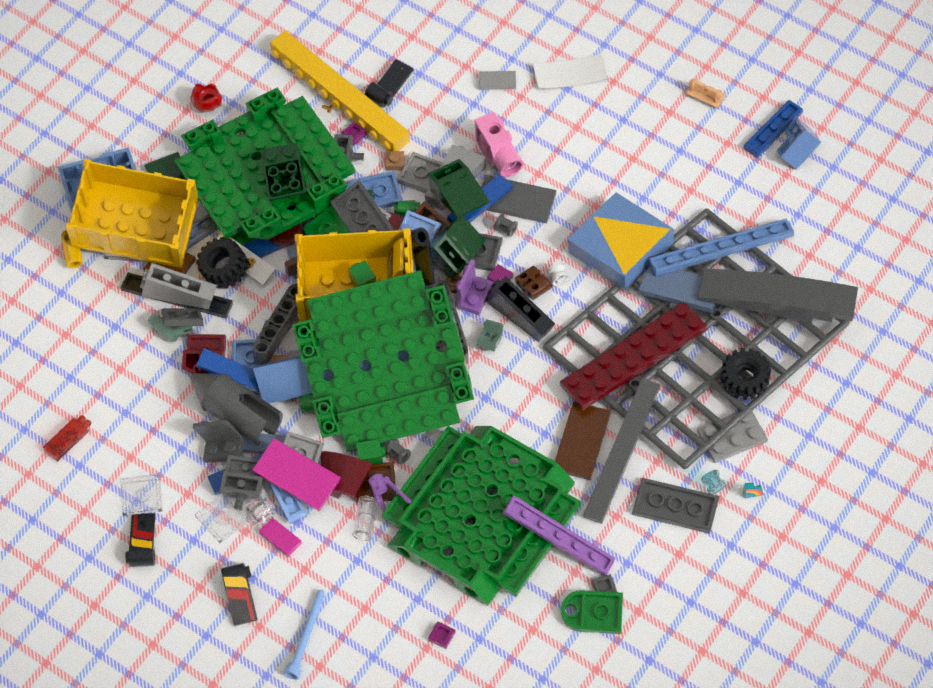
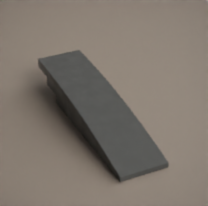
M704 268L698 300L812 323V319L832 322L833 318L852 321L858 287L780 274Z

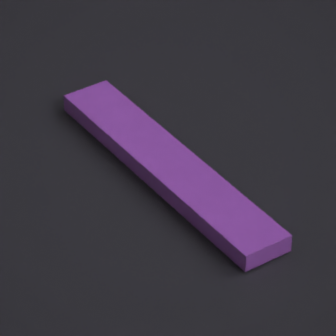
M514 495L510 498L503 511V514L603 576L608 574L616 559Z

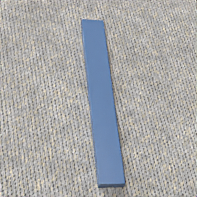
M786 218L651 257L648 259V263L654 275L659 276L794 236V230Z

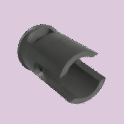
M229 374L191 375L190 379L204 411H208L219 420L229 421L241 435L257 446H260L259 437L262 430L268 434L275 435L282 422L283 413L239 384Z

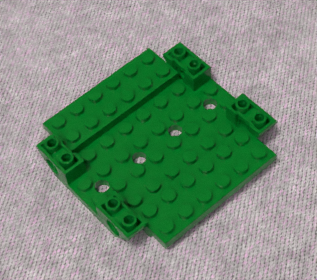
M276 87L246 102L247 113L219 127L212 119L181 135L189 150L193 151L175 159V165L185 180H195L199 201L225 239L241 232L242 235L247 234L250 238L268 240L302 223L331 206L330 201L347 188V184L343 179L356 173L355 167L303 96L285 104V97ZM239 132L245 133L243 136H236ZM297 142L302 158L306 193L269 201L262 158L258 161L253 160V158L257 156L262 157L260 150ZM289 206H296L294 210H287Z
M420 270L307 300L312 319L294 323L292 326L302 362L305 363L314 397L312 402L322 438L341 434L342 431L346 450L351 451L357 449V442L379 439L380 443L461 423L456 404L474 400V395L455 317L445 285L426 289L422 271ZM439 340L446 342L447 349L445 351L437 350L436 343ZM406 350L409 353L407 361L399 359V351ZM363 360L370 361V370L364 371L361 368L360 364ZM329 369L333 372L332 380L324 379L323 372Z
M447 426L400 489L411 502H406L397 494L382 513V519L401 529L397 531L387 545L390 549L419 566H422L424 562L454 579V586L489 606L499 592V588L517 597L553 546V544L503 514L510 498L513 495L564 527L567 526L581 506V501L568 494L575 482L558 463L493 426H475L471 433L468 434L465 431L460 433ZM511 458H517L519 463L512 465L508 461ZM489 488H496L498 492L490 495L487 493V490ZM473 518L476 522L473 525H467L465 520ZM445 549H452L454 551L451 556H445L442 553Z

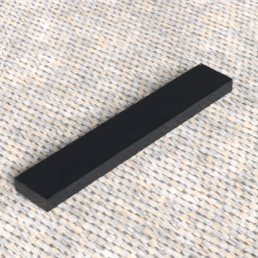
M127 272L121 285V290L141 296L143 289L140 288L143 276ZM213 295L209 309H199L202 313L227 319L233 305V300ZM158 300V301H162V302H165V303L173 304V305L180 306V307H184V308H199V307H194V306H188V305H183V304H178V303H173V302Z

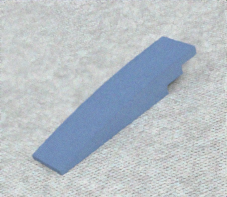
M401 350L398 353V357L401 361H407L409 353L406 350ZM300 355L253 367L261 397L268 403L312 393L305 363L302 362ZM363 360L360 366L364 371L371 369L370 361ZM327 369L323 372L324 379H333L334 374L331 370Z

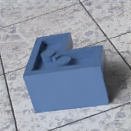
M796 117L785 129L789 137L777 149V152L781 158L795 169H798L819 146L821 141L810 127Z

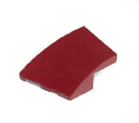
M188 334L187 350H183L182 369L191 374H211L197 368V362L204 348L225 357L227 336L225 334Z
M322 451L321 466L341 477V480L330 496L339 499L341 494L356 499L373 468L372 463L336 452Z

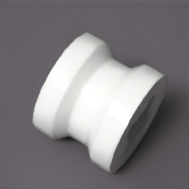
M563 263L553 264L547 269V274L552 278L551 282L554 286L563 285L570 279L568 272H565Z

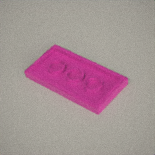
M275 438L252 470L253 473L263 477V479L319 512L341 480V477Z

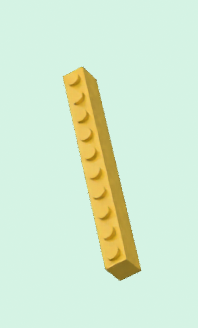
M286 30L270 42V52L275 59L282 61L287 69L293 70L299 79L305 80L311 89H316L322 98L328 99L334 108L340 109L349 120L352 119L357 125L365 129L373 140L381 143L385 150L399 151L410 142L409 131Z

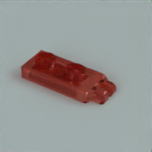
M83 415L77 420L73 418L43 446V450L58 462L88 433V427H90L92 422L88 419L86 420V417Z

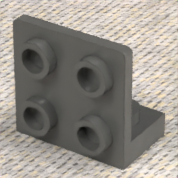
M202 421L201 423L193 424V429L206 441L203 460L206 463L227 461L228 455L242 457L245 439L229 421Z

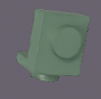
M486 319L484 329L477 339L476 346L485 350L495 351L502 339L504 325Z

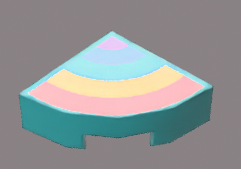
M751 482L744 483V499L764 495L761 485L754 486V483Z

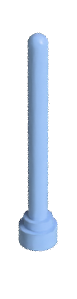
M319 590L316 594L293 660L285 667L283 674L289 679L298 680L302 672L300 662L325 596L323 590Z

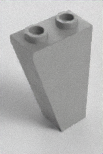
M452 144L440 166L443 167L460 159L470 169L476 179L486 168V156ZM429 186L425 193V203L432 208L443 211L446 206L431 192Z
M153 263L150 269H145L140 288L143 289L141 295L143 297L209 309L217 287L215 284Z

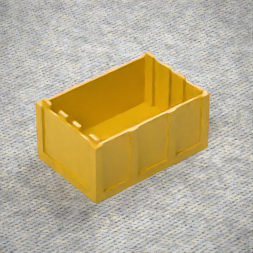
M84 158L80 184L70 221L68 220L66 225L72 247L182 268L199 201L196 182L193 179L183 180L163 176L162 173L157 172L153 174L127 169L121 165L111 166L96 163Z
M410 228L397 231L376 232V230H368V232L343 234L331 232L324 235L306 236L295 234L298 280L296 304L299 322L312 319L307 302L308 299L355 287L349 278L348 270L355 263L366 261L375 274L377 281L387 279L388 254L393 244L400 238H404L403 275L412 273L413 254Z

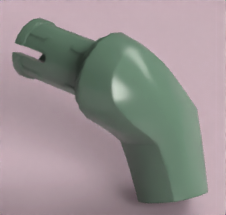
M156 312L147 320L155 331L169 342H176L178 337L193 333L192 326H164L162 317Z

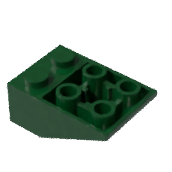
M297 142L260 150L269 201L306 193L302 158Z
M460 159L427 174L431 192L456 218L490 203L470 169Z
M465 216L455 218L431 242L432 260L448 278L457 276L462 272L465 265H468L471 259L474 258L485 242V239Z

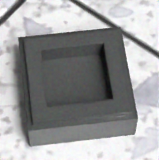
M611 574L592 579L595 591L617 592Z

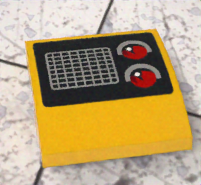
M404 238L398 239L389 251L387 279L403 275Z

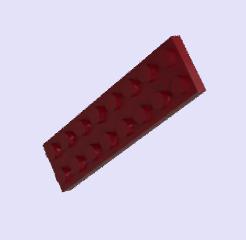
M680 303L562 379L560 386L582 410H585L707 331V325L685 303Z

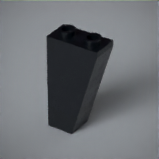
M506 276L502 280L497 279L492 284L491 289L487 293L489 296L486 302L538 342L552 330L555 323Z

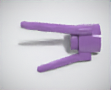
M375 474L370 477L369 485L372 488L376 502L380 504L383 512L386 507L381 495L387 491L388 485L406 502H411L391 482L388 476L383 477L382 474Z

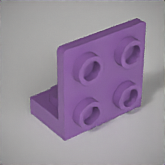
M471 259L469 265L466 264L463 269L462 279L457 281L455 287L457 291L456 300L458 301V309L480 315L489 296L487 293L491 289L493 281L476 276L475 260Z

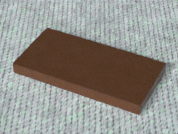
M573 401L555 458V462L568 475L591 481L611 410L595 406L582 410Z

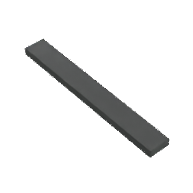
M641 379L583 514L584 518L603 524L659 392L660 384Z

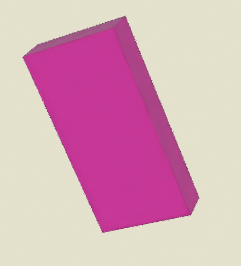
M273 517L259 530L261 536L287 557L302 544L298 537Z

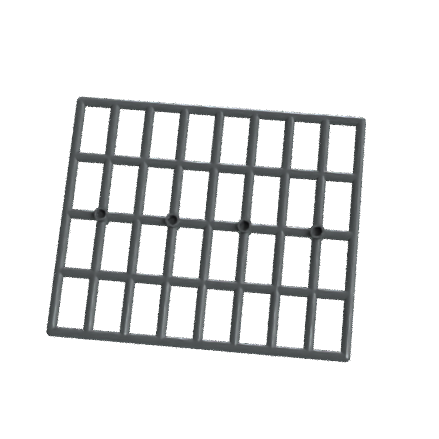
M706 208L674 234V243L667 250L670 252L679 250L674 244L686 234H689L699 243L708 241L693 229L706 217L729 235L737 233V231ZM759 248L748 249L769 266L762 273L773 274L777 272L780 275L793 276ZM728 256L710 260L703 267H700L698 264L689 267L696 272L694 274L703 276L704 268L712 269L722 261L732 270L746 271ZM635 281L631 286L639 292L641 284ZM615 284L543 345V349L569 372L573 373L578 368L553 348L566 335L571 337L594 358H597L648 325L660 312L665 314L671 309L668 306L671 302L643 295L656 307L643 318H640L614 296L622 289V287ZM606 301L612 303L636 323L622 336L594 313ZM724 305L721 309H713L712 313L703 311L710 317L704 322L707 325V330L711 326L720 325L745 346L743 347L745 351H749V348H751L753 353H756V351L761 352L760 357L764 355L767 358L766 362L769 361L770 367L780 374L767 387V390L762 392L761 396L755 397L748 405H745L739 399L734 398L733 394L729 395L727 393L728 390H724L723 386L717 382L721 378L722 367L710 376L682 353L697 340L721 361L726 360L727 355L700 334L660 360L657 364L648 368L649 371L640 379L634 378L625 383L629 388L614 400L609 395H606L602 400L625 419L628 411L621 404L629 397L635 395L642 378L650 380L657 375L682 396L684 400L673 410L669 411L655 399L652 407L664 417L650 430L644 426L641 433L682 469H687L850 324V321L835 318L840 323L828 334H824L812 323L796 320L820 339L810 350L805 352L777 329L788 318L778 317L772 323H769L757 312L741 309L765 328L750 341L722 318L733 307ZM586 318H589L615 340L602 353L573 330ZM770 334L801 357L787 370L757 346ZM672 360H680L705 382L690 394L662 369ZM746 370L738 372V375L745 380L753 378ZM708 388H714L738 408L740 412L727 423L723 422L697 400ZM690 404L720 428L706 442L677 418ZM670 422L699 446L685 460L656 436Z

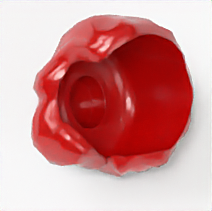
M196 83L192 89L190 100L193 106L203 113L214 111L220 107L223 96L219 93L215 84L210 83L204 86Z

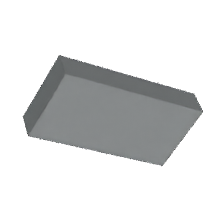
M481 71L480 90L516 89V71Z

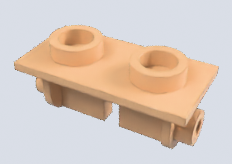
M696 78L690 80V87L686 91L687 95L716 108L719 107L726 94L722 93V90L707 86Z

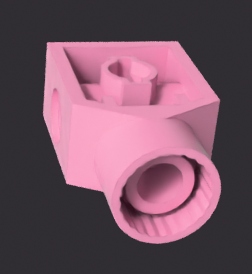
M495 112L475 119V141L483 155L486 156L491 167L496 166L503 177H511L517 174L523 168L524 163L512 145V136L509 131L504 129L501 117H497Z

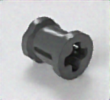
M503 214L498 216L494 224V229L506 232L509 237L513 236L518 227L517 221L513 222L505 218Z
M393 439L385 449V452L396 458V462L400 465L405 463L411 455V451L400 445L398 439Z

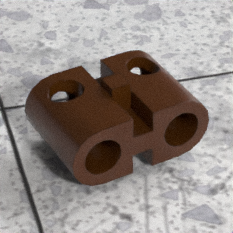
M531 266L514 278L518 287L523 292L526 291V294L532 300H535L552 288L550 280L544 274L541 275L540 270L535 266Z

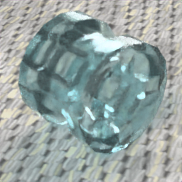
M718 470L709 471L701 478L702 483L707 485L709 494H715L726 486L725 481L720 478Z

